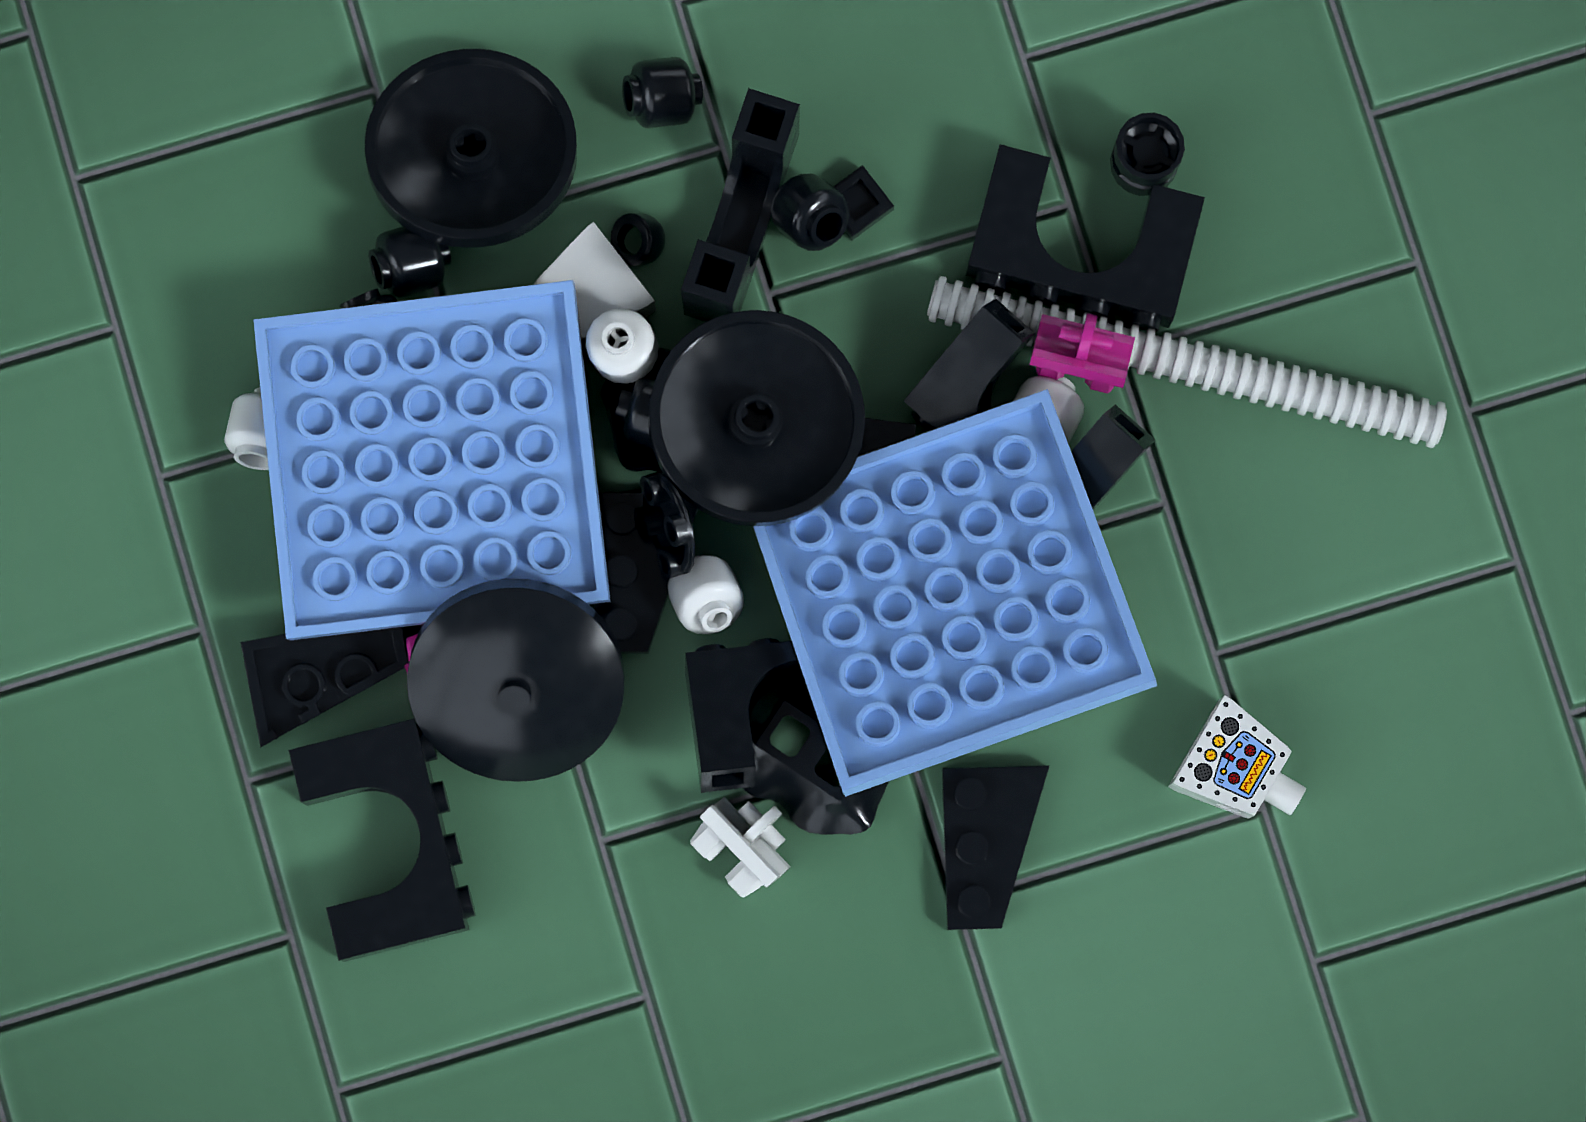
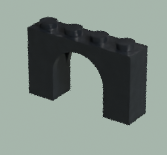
M748 88L732 135L730 168L712 227L706 242L697 240L681 288L684 315L707 322L725 314L741 311L772 219L771 208L773 199L779 188L783 185L799 137L800 104Z
M1000 144L966 276L975 278V285L984 289L991 288L996 292H1004L1006 286L1027 291L1025 297L1034 302L1039 300L1046 305H1056L1058 299L1077 304L1078 312L1097 315V318L1100 316L1107 318L1108 313L1129 318L1128 324L1130 326L1133 324L1138 325L1141 330L1147 331L1150 328L1157 332L1160 326L1169 328L1175 317L1205 197L1153 184L1133 252L1122 263L1109 270L1097 273L1077 272L1062 266L1047 253L1037 231V210L1051 157Z
M997 299L984 305L905 398L904 402L913 409L911 411L912 417L923 428L932 431L990 410L991 396L998 378L1036 333ZM1116 404L1100 417L1071 451L1093 511L1155 441L1150 434Z
M763 638L751 642L748 646L726 648L720 644H709L699 647L695 652L685 653V677L701 793L755 787L756 764L749 717L758 700L768 691L790 682H805L792 641L779 642L777 639Z
M415 718L288 750L300 801L306 806L361 792H384L401 799L413 813L419 827L420 850L417 861L412 871L399 885L378 895L326 907L338 961L346 962L470 930L467 918L476 916L472 895L468 885L459 887L454 867L463 864L462 854L456 833L446 834L442 813L450 812L449 800L443 780L433 781L429 764L430 761L438 760L437 751L433 744L424 736Z

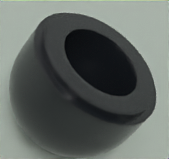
M628 213L622 215L615 222L611 231V245L628 266L647 265L661 255L665 246V233L661 224L654 217L644 213ZM636 226L641 233L642 243L639 251L633 254L625 247L624 239L628 231Z

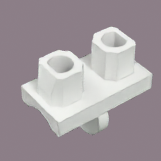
M724 797L715 805H711L700 816L703 823L690 840V844L709 861L714 859L726 846L741 860L725 878L728 884L743 898L763 885L767 888L791 867L775 851L786 840L772 825L782 815V812L776 806H773L762 815L748 801L737 811Z

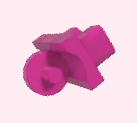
M1089 313L1086 314L1084 324L1042 314L1029 365L1036 366L1038 376L1058 380L1063 378L1065 374L1084 378L1085 383L1091 390L1108 394L1114 386L1124 387L1135 337L1096 328L1097 315Z

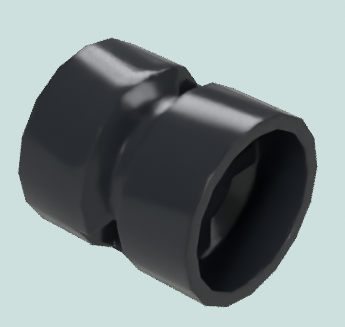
M1155 112L1141 113L1130 118L1120 129L1110 157L1111 173L1117 184L1125 191L1138 196H1148L1153 184L1167 187L1173 181L1185 151L1184 137L1178 125L1167 116Z

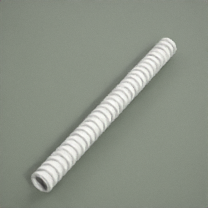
M940 276L938 280H935L927 312L930 322L935 323L937 318L945 320L944 324L951 327L953 322L961 324L960 328L963 330L984 305L997 299L1036 333L1026 346L1029 347L1032 346L1033 342L1035 343L1042 314L1084 324L1087 314L1084 312L1082 317L1074 315L1075 310L1068 308L1066 313L1058 311L1059 306L1052 304L1050 309L1042 307L1043 302L1036 300L1034 305L1026 303L1027 298L1020 296L1018 301L1010 299L1011 294L1004 292L1003 296L994 295L995 290L988 288L987 292L978 291L979 286L972 284L971 288L962 287L963 282L960 280H956L954 284L946 283L947 278L944 276ZM1102 316L1096 322V328L1135 337L1128 369L1129 367L1137 368V374L1144 375L1145 371L1153 372V378L1160 379L1161 375L1169 376V382L1176 383L1178 379L1185 380V386L1192 387L1194 383L1201 384V390L1208 391L1210 387L1217 388V394L1225 395L1226 391L1233 393V398L1241 399L1242 395L1249 397V402L1257 403L1258 399L1265 401V406L1272 408L1274 403L1280 404L1281 410L1286 412L1291 407L1296 408L1297 414L1302 416L1307 411L1312 412L1313 418L1321 420L1323 415L1328 416L1330 423L1337 424L1339 420H1343L1346 427L1353 428L1355 424L1361 425V430L1369 432L1371 428L1377 429V434L1381 436L1391 432L1393 433V438L1397 440H1402L1403 436H1407L1410 443L1418 444L1420 440L1426 441V447L1434 448L1439 443L1447 416V409L1443 402H1437L1435 406L1430 405L1429 399L1424 397L1419 402L1414 401L1413 395L1405 393L1403 398L1398 397L1397 391L1389 389L1387 394L1382 393L1381 387L1373 385L1371 390L1366 389L1365 383L1357 381L1354 386L1348 384V378L1341 377L1339 381L1332 380V374L1325 373L1323 377L1316 376V370L1308 369L1307 373L1300 372V366L1292 365L1291 369L1284 368V362L1276 361L1275 365L1268 364V358L1260 357L1259 361L1252 360V354L1244 353L1243 357L1236 356V350L1228 349L1227 353L1219 351L1220 347L1217 345H1212L1211 349L1203 347L1204 343L1201 341H1196L1194 345L1188 344L1187 338L1182 336L1178 341L1172 340L1171 334L1166 332L1162 337L1156 336L1155 330L1150 328L1146 333L1140 332L1139 326L1134 324L1128 329L1123 327L1122 321L1116 320L1113 325L1107 323V318Z

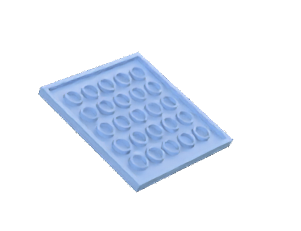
M573 280L253 319L286 639L298 640L422 625L441 604L457 593L474 585L500 579H530L545 582L571 592L587 604L611 602L576 289Z
M1048 389L859 456L840 488L826 502L812 512L782 524L753 526L845 797L1157 686L1156 678Z

